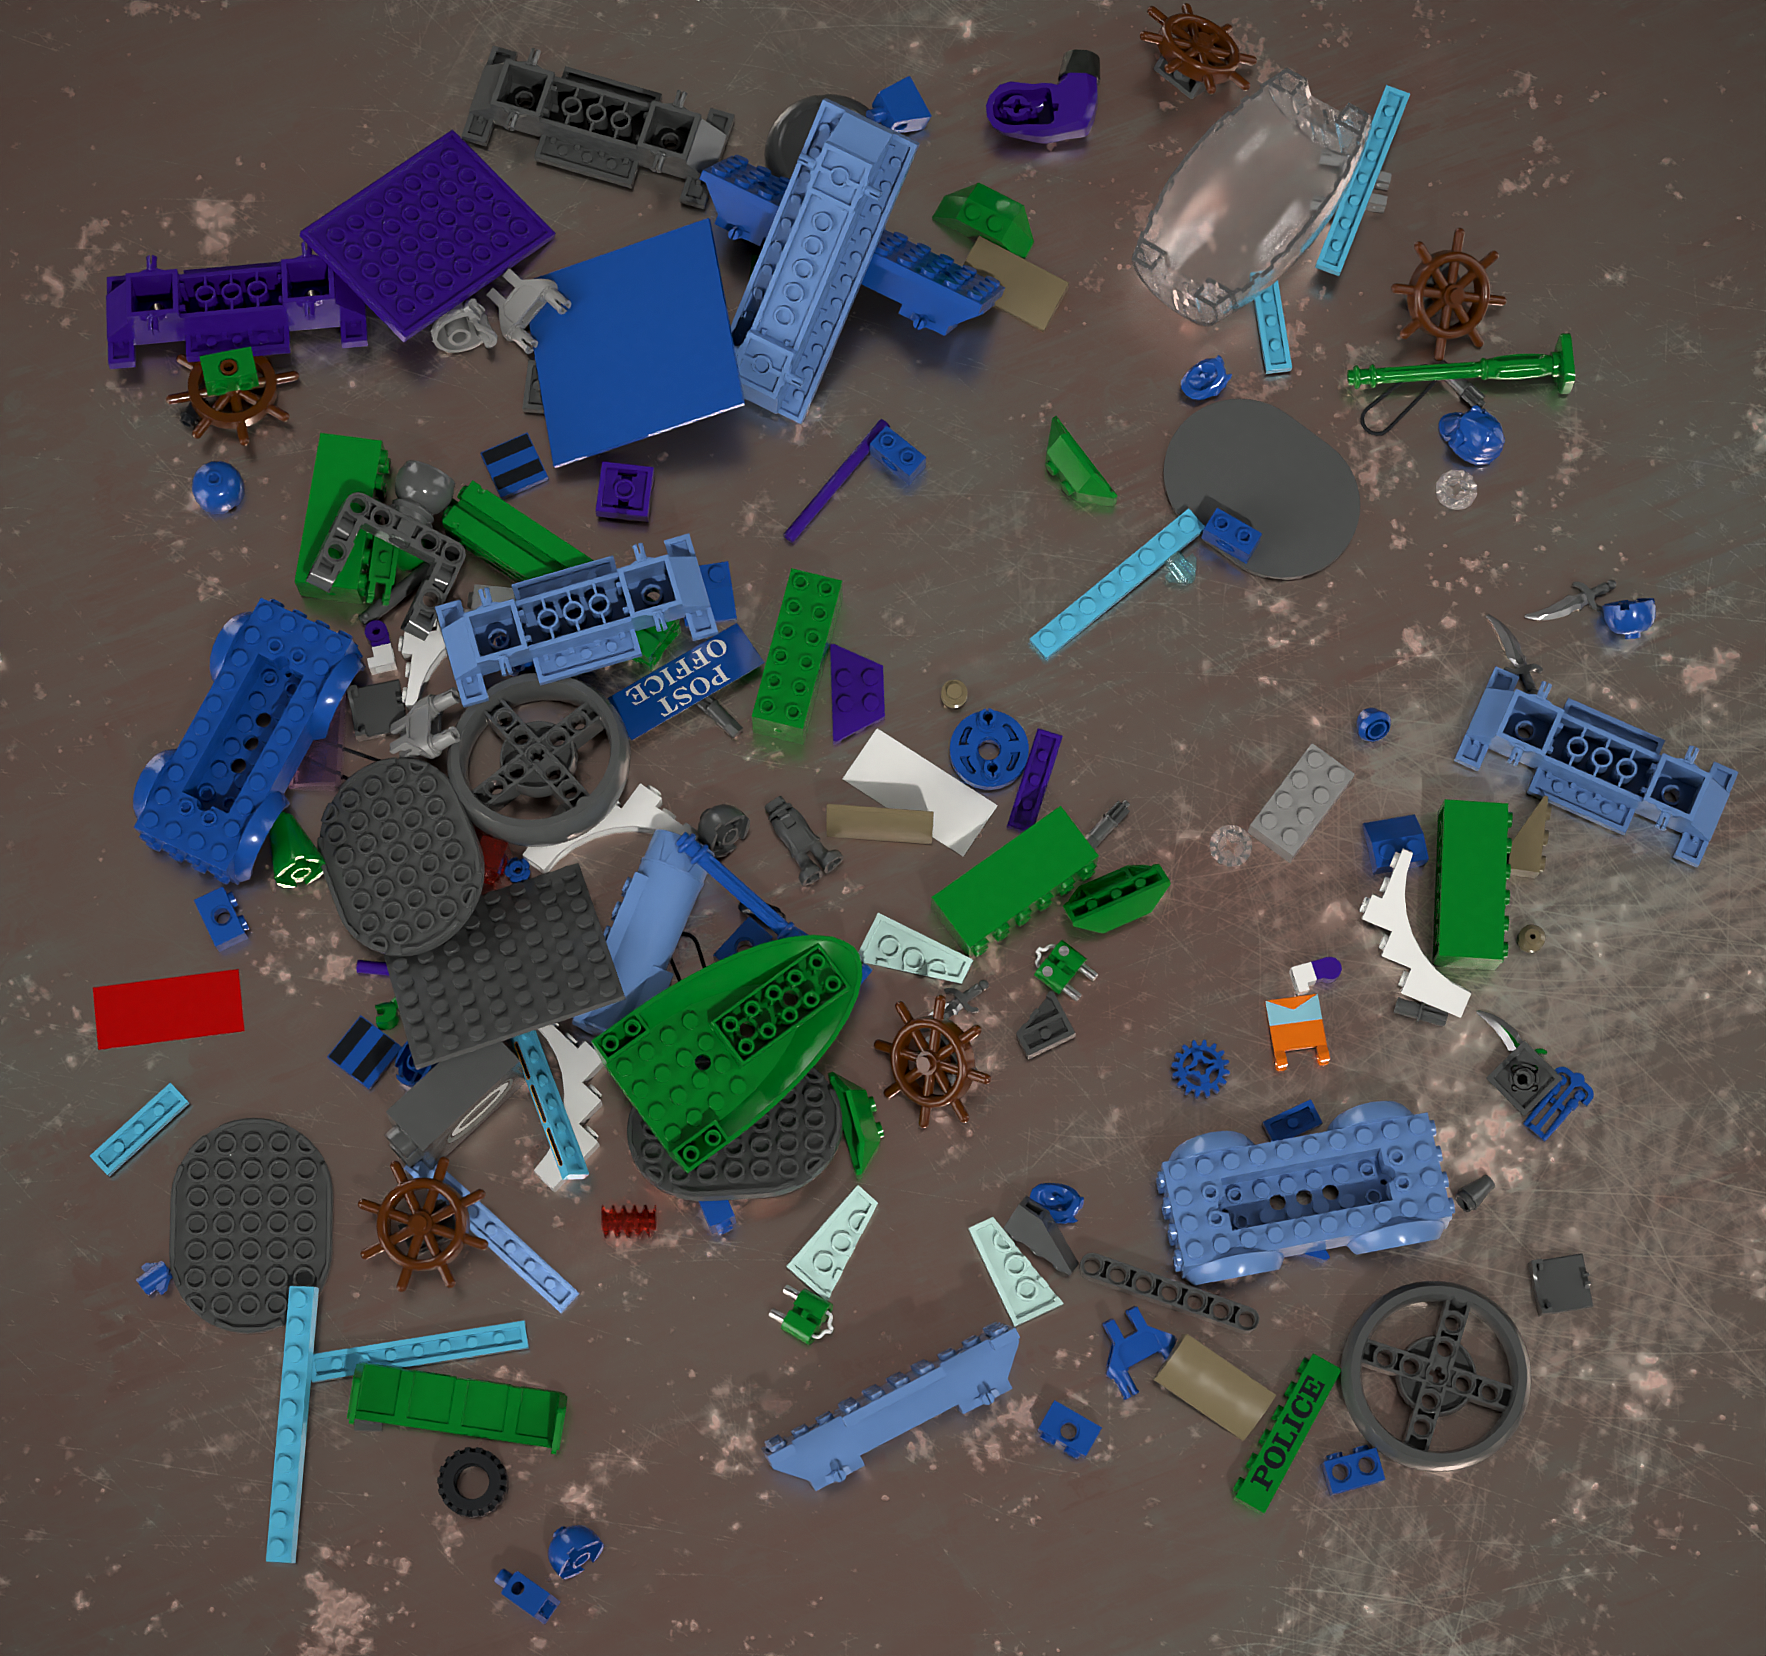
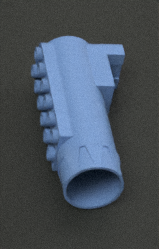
M661 829L655 830L647 851L640 860L641 863L638 871H635L633 878L627 877L621 894L624 897L623 902L617 901L611 915V920L614 923L612 927L606 926L603 935L626 1000L572 1017L573 1025L596 1037L671 985L674 974L666 970L695 901L704 887V880L708 873L697 863L692 865L690 863L691 858L685 852L678 853V846L675 843L682 835ZM710 849L707 850L713 856H715V854Z

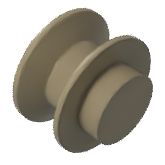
M959 680L947 681L941 690L943 703L950 708L961 707L967 700V687Z
M1526 925L1517 936L1518 946L1527 953L1537 952L1545 943V933L1537 925Z

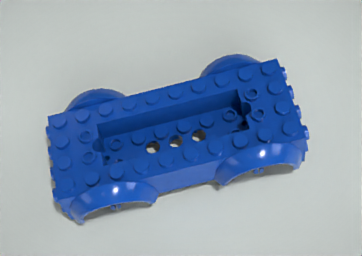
M260 598L254 611L240 613L232 617L223 626L214 642L210 656V674L214 682L178 748L164 750L156 754L147 763L136 783L133 795V809L137 819L134 828L139 832V838L145 841L148 847L158 852L162 848L169 853V857L181 863L185 859L192 864L191 867L204 874L206 871H209L215 875V879L227 885L229 882L238 885L239 882L251 878L255 860L270 829L281 812L288 808L290 804L284 795L287 787L313 740L327 737L333 716L346 690L360 670L363 672L366 667L362 660L363 655L359 651L358 645L353 642V637L342 630L336 633L330 630L328 624L320 620L310 621L303 612L293 609L291 612L285 609L281 602L272 598L270 601ZM262 713H267L271 716V722L266 727H260L256 723L257 717ZM251 738H257L258 746L253 750H247L245 747L246 742ZM236 759H243L246 763L245 769L240 773H235L231 769V765Z

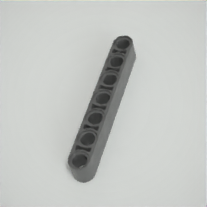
M1088 1253L1083 1256L1079 1264L1080 1274L1089 1281L1241 1334H1249L1259 1324L1257 1311L1249 1306L1103 1255ZM1088 1260H1094L1098 1263L1099 1270L1096 1273H1089L1086 1271L1084 1263ZM1114 1269H1120L1123 1271L1125 1279L1121 1282H1115L1111 1279L1110 1272ZM1139 1278L1147 1279L1150 1282V1289L1147 1291L1139 1290L1136 1287V1280ZM1164 1287L1173 1288L1176 1292V1298L1166 1300L1162 1296V1289ZM1190 1296L1200 1298L1202 1305L1199 1309L1189 1307L1187 1299ZM1223 1305L1227 1309V1316L1225 1318L1216 1317L1213 1307ZM1241 1314H1248L1252 1317L1253 1325L1251 1327H1244L1240 1324L1239 1316Z

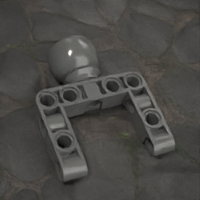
M409 460L398 471L395 481L397 499H394L391 505H385L360 492L349 495L342 503L309 571L306 582L330 593L335 579L342 571L355 544L353 543L359 530L362 529L430 564L400 628L425 641L437 618L435 606L444 604L466 555L464 547L459 542L434 530L431 524L434 522L433 515L442 512L450 504L456 483L446 473L429 464ZM350 503L359 504L362 512H353ZM374 515H381L385 520V525H378L374 520ZM421 539H428L432 544V549H425L421 544ZM328 549H336L340 555L339 559L331 558L328 554ZM445 551L454 553L455 561L447 560ZM423 596L430 597L434 602V606L427 607L423 602Z

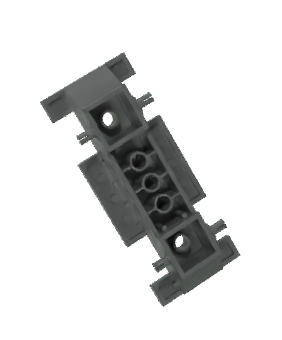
M493 45L469 109V115L461 135L463 140L487 147L494 124L500 125L507 130L510 128V131L517 130L541 137L534 155L535 161L632 188L639 166L649 168L653 172H663L684 178L686 181L680 196V203L705 209L710 193L706 183L699 178L703 169L721 161L735 120V114L710 108L705 121L702 119L701 114L689 111L683 107L688 95L685 91L677 90L674 103L664 104L661 103V93L565 66L562 77H556L555 72L542 69L537 65L541 51L538 49L535 51V48H531L528 60L518 62L517 52ZM524 101L531 102V105L528 107L520 106ZM668 143H675L677 145L674 149L665 148V145Z

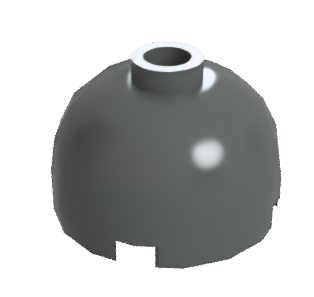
M721 804L708 808L700 816L697 830L699 841L702 845H708V849L715 854V857L726 856L737 847L734 843L738 838L742 840L745 838L750 828V820L735 806Z

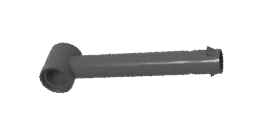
M445 551L446 559L452 562L455 561L454 553ZM423 562L391 589L388 606L382 605L381 598H379L358 616L360 621L366 626L373 620H379L420 586L430 564Z

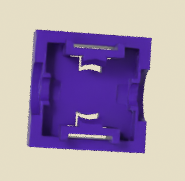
M602 461L596 516L648 522L650 496L655 473L654 467ZM619 474L634 475V476H637V477H626V476H621V475H619ZM619 500L622 502L629 501L628 506L619 504V508H614V506H618Z

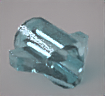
M1177 551L1165 561L1164 565L1170 572L1164 577L1169 583L1189 585L1194 582L1197 558L1193 553L1185 558L1180 551Z

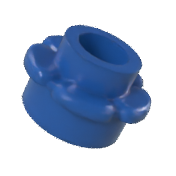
M512 858L508 861V865L505 866V875L510 878L511 882H522L530 876V864L524 858ZM520 868V871L516 872L515 869Z

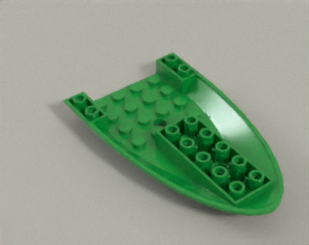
M804 935L762 943L719 960L668 987L594 1038L591 1043L604 1067L668 1155L688 1174L745 1132L779 1103L804 1078L831 1046L849 1018L859 994L862 980L860 955L852 945L832 936ZM786 993L794 995L796 1005H786L783 1001V995ZM743 1024L751 1026L753 1036H742L740 1026ZM706 1056L710 1061L709 1068L706 1070L698 1069L695 1065L696 1057Z

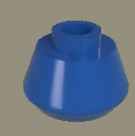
M1377 708L1364 709L1357 718L1358 734L1364 741H1378L1385 737L1390 730V716Z

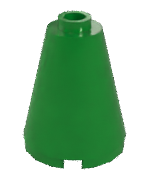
M281 812L269 831L274 879L280 887L295 888L297 887V882L305 881V884H309L318 879L323 874L321 865L326 863L294 815Z

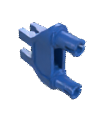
M1137 1306L1125 1310L1134 1331L1124 1337L1114 1319L1111 1318L1102 1323L1111 1341L1106 1375L1110 1379H1114L1124 1400L1131 1397L1128 1389L1132 1395L1139 1393L1128 1372L1129 1367L1156 1352H1161L1164 1360H1166L1177 1343L1175 1335L1148 1326Z

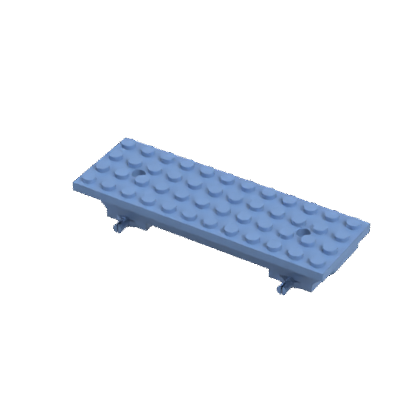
M827 98L822 100L731 324L744 398L800 424L804 422L920 144Z

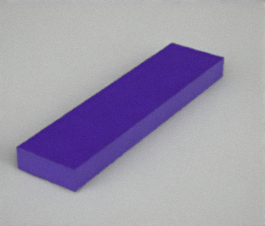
M1037 729L1007 828L1024 832L1036 823L1062 741V735Z

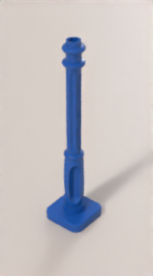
M684 832L676 841L678 853L685 852L691 858L690 863L692 865L697 863L770 927L777 934L778 940L808 935L797 928L793 922L788 923L707 851L708 845L702 846L695 840L696 835L694 833L689 835L687 832ZM866 963L862 964L861 984L873 970Z

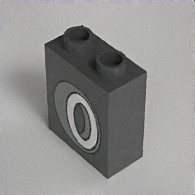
M501 1041L439 1062L386 1111L392 1128L385 1134V1137L390 1142V1148L409 1168H412L418 1161L422 1160L432 1170L438 1164L441 1157H446L526 1083L520 1060Z

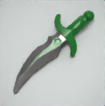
M1476 1011L1497 1032L1509 1051L1513 1052L1523 1042L1519 1033L1503 1019L1488 1012ZM1535 1049L1538 1054H1547L1545 1049ZM1532 1065L1533 1067H1536V1070H1532V1071H1533L1534 1073L1537 1072V1071H1538V1067H1537L1536 1065Z

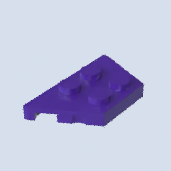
M830 644L833 744H838L842 739L854 733L857 734L865 730L867 726L874 725L885 719L883 665L836 644Z

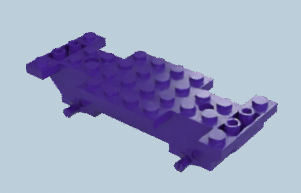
M305 241L301 243L302 255L296 258L281 259L279 262L184 270V274H179L177 269H158L157 256L152 255L151 261V257L148 255L146 257L147 269L135 273H125L123 276L107 277L108 365L110 369L136 367L135 345L186 341L187 362L200 361V356L250 346L253 356L291 353L290 331L341 327L342 348L368 346L366 304L318 255L312 254V248L308 244L306 247Z

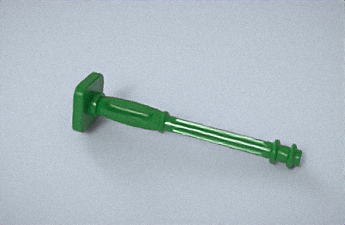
M1570 333L1560 334L1554 352H1550V355L1513 354L1489 359L1481 358L1477 362L1376 368L1374 364H1371L1369 368L1360 369L1358 365H1355L1353 370L1347 371L1348 385H1353L1355 389H1359L1361 385H1370L1371 388H1375L1377 384L1477 377H1481L1482 380H1521L1551 375L1552 378L1557 377L1559 393L1570 394L1575 382L1572 338Z

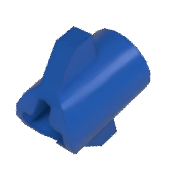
M163 1261L145 1263L141 1267L145 1273L139 1276L136 1281L148 1296L156 1290L161 1295L164 1294L168 1289L170 1280L173 1278L171 1270Z

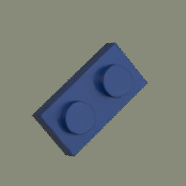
M1311 1099L1262 1122L1271 1142L1297 1137L1323 1124Z

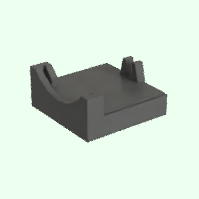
M399 679L363 687L351 685L347 689L357 741L393 735L390 732L391 724L406 716L405 705L402 703V689Z
M1583 1253L1544 1260L1536 1259L1528 1263L1538 1317L1593 1307L1590 1292L1591 1281H1588L1589 1273L1586 1271Z

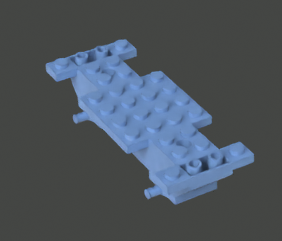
M690 534L664 540L668 554L656 558L646 556L643 543H638L641 552L639 554L637 544H635L632 548L636 561L618 569L612 555L512 584L516 601L511 599L504 602H493L490 589L486 587L484 588L486 598L483 589L478 590L482 605L476 610L465 613L461 600L435 606L463 707L489 701L483 675L501 671L502 676H507L506 669L508 674L511 675L513 674L511 667L533 661L540 686L641 657L642 653L635 631L656 626L657 632L662 631L660 624H662L664 631L668 629L666 622L680 618H687L693 641L719 634ZM651 592H657L660 595L659 599L655 602L647 601L646 596ZM498 636L507 638L502 646L493 645V641Z
M1495 666L1456 754L1455 762L1478 771L1487 750H1493L1509 757L1507 760L1509 764L1514 760V766H1518L1520 762L1536 769L1527 790L1528 794L1541 800L1544 796H1548V803L1623 836L1634 813L1657 822L1655 824L1657 829L1661 826L1660 830L1665 831L1666 827L1682 833L1673 857L1696 868L1700 865L1739 772L1717 762H1713L1709 773L1700 769L1694 764L1700 750L1697 747L1694 749V746L1691 745L1688 747L1684 759L1674 758L1665 753L1659 755L1665 742L1664 739L1570 698L1567 699L1563 709L1559 708L1547 699L1552 688L1550 683H1548L1543 692L1547 683L1545 681L1541 682L1537 695L1527 694L1518 689L1514 691L1520 676ZM1524 728L1528 730L1530 737L1522 738L1518 734V729ZM1670 792L1674 794L1676 802L1667 801L1664 793Z
M995 1321L983 1327L984 1333L979 1336L973 1335L963 1340L961 1348L957 1350L948 1348L937 1354L939 1359L934 1362L925 1359L915 1362L910 1366L911 1371L905 1374L899 1371L886 1378L888 1383L880 1387L874 1384L862 1390L863 1396L857 1399L851 1396L837 1403L839 1408L834 1410L835 1413L832 1414V1412L827 1411L815 1418L816 1423L807 1426L805 1423L791 1430L792 1435L789 1437L784 1436L781 1438L777 1434L764 1441L766 1446L761 1449L774 1470L808 1480L815 1491L835 1481L842 1482L848 1474L865 1466L860 1455L956 1406L959 1412L965 1414L983 1404L990 1405L994 1402V1398L1013 1389L1008 1381V1376L1019 1345L1020 1336L1016 1328Z

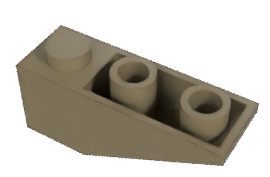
M1548 796L1542 798L1512 841L1511 853L1507 854V863L1511 864V875L1536 879L1540 871L1545 869L1546 856L1542 855L1543 846H1547L1549 830H1545V822L1550 820L1552 805H1548Z

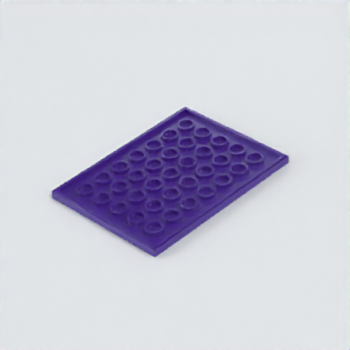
M453 129L300 231V237L403 342H406L505 273L509 268H512L554 239L556 234Z

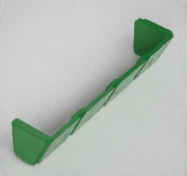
M363 1362L356 1364L347 1419H349V1424L353 1425L355 1419L547 1447L551 1448V1454L556 1455V1451L560 1449L567 1396L559 1391L512 1386L511 1384L459 1378L452 1375L419 1370L412 1371L399 1367Z

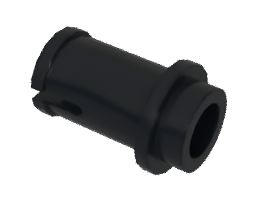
M206 398L203 399L206 404L209 403ZM191 401L185 412L180 413V422L189 428H194L195 425H198L200 416L194 410Z

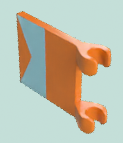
M1318 994L1266 1000L1265 1006L1276 1071H1285L1288 1062L1285 1051L1316 1047L1318 1065H1328L1330 1055L1326 1043Z

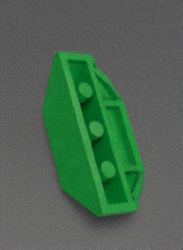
M976 183L945 195L932 216V219L975 241L981 236L1023 259L1027 257L1034 244L1024 205L981 183Z
M1057 416L1053 417L1045 466L1052 476L1057 475L1061 481L1060 485L1063 491L1068 496L1072 495L1076 501L1114 506L1117 503L1118 495L1061 423L1060 419Z
M1153 864L1152 866L1126 865L1080 885L1071 895L1069 901L1063 905V909L1074 927L1103 934L1151 913L1171 883L1160 864Z
M829 1072V1083L836 1091L840 1102L843 1133L855 1176L858 1180L865 1174L881 1145L880 1138L884 1137L881 1123H875L873 1112H877L873 1096L868 1097L867 1091L835 1072Z

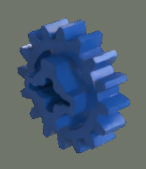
M1193 1040L1191 1048H1188L1185 1044L1182 1046L1183 1054L1176 1052L1174 1057L1179 1062H1172L1171 1068L1177 1069L1172 1074V1078H1179L1180 1081L1176 1085L1177 1088L1186 1087L1185 1095L1193 1091L1196 1099H1198L1200 1093H1204V1096L1209 1098L1210 1090L1217 1094L1220 1091L1218 1084L1225 1086L1227 1081L1222 1076H1229L1230 1074L1229 1070L1224 1069L1229 1064V1060L1221 1059L1225 1052L1222 1050L1217 1053L1215 1051L1217 1044L1214 1043L1211 1047H1207L1206 1040H1203L1201 1046H1198L1196 1041ZM1203 1053L1210 1055L1211 1057H1213V1059H1208L1207 1057L1203 1056ZM1191 1055L1192 1063L1183 1068L1185 1059ZM1197 1064H1200L1202 1068H1207L1204 1075H1201L1200 1071H1195ZM1218 1071L1217 1078L1210 1084V1074ZM1187 1079L1196 1081L1198 1086L1190 1083Z

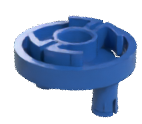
M985 708L963 719L951 737L950 760L952 766L964 782L975 788L995 790L1008 786L1021 775L1027 764L1029 744L1025 731L1014 718L1005 713L994 711L991 708H988V710ZM984 743H993L998 747L999 755L995 759L986 760L979 754L980 746Z

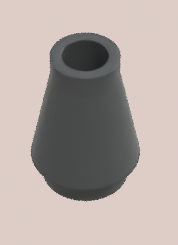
M1484 1175L1480 1179L1458 1189L1455 1200L1466 1212L1476 1210L1490 1191L1495 1188V1183L1488 1175Z

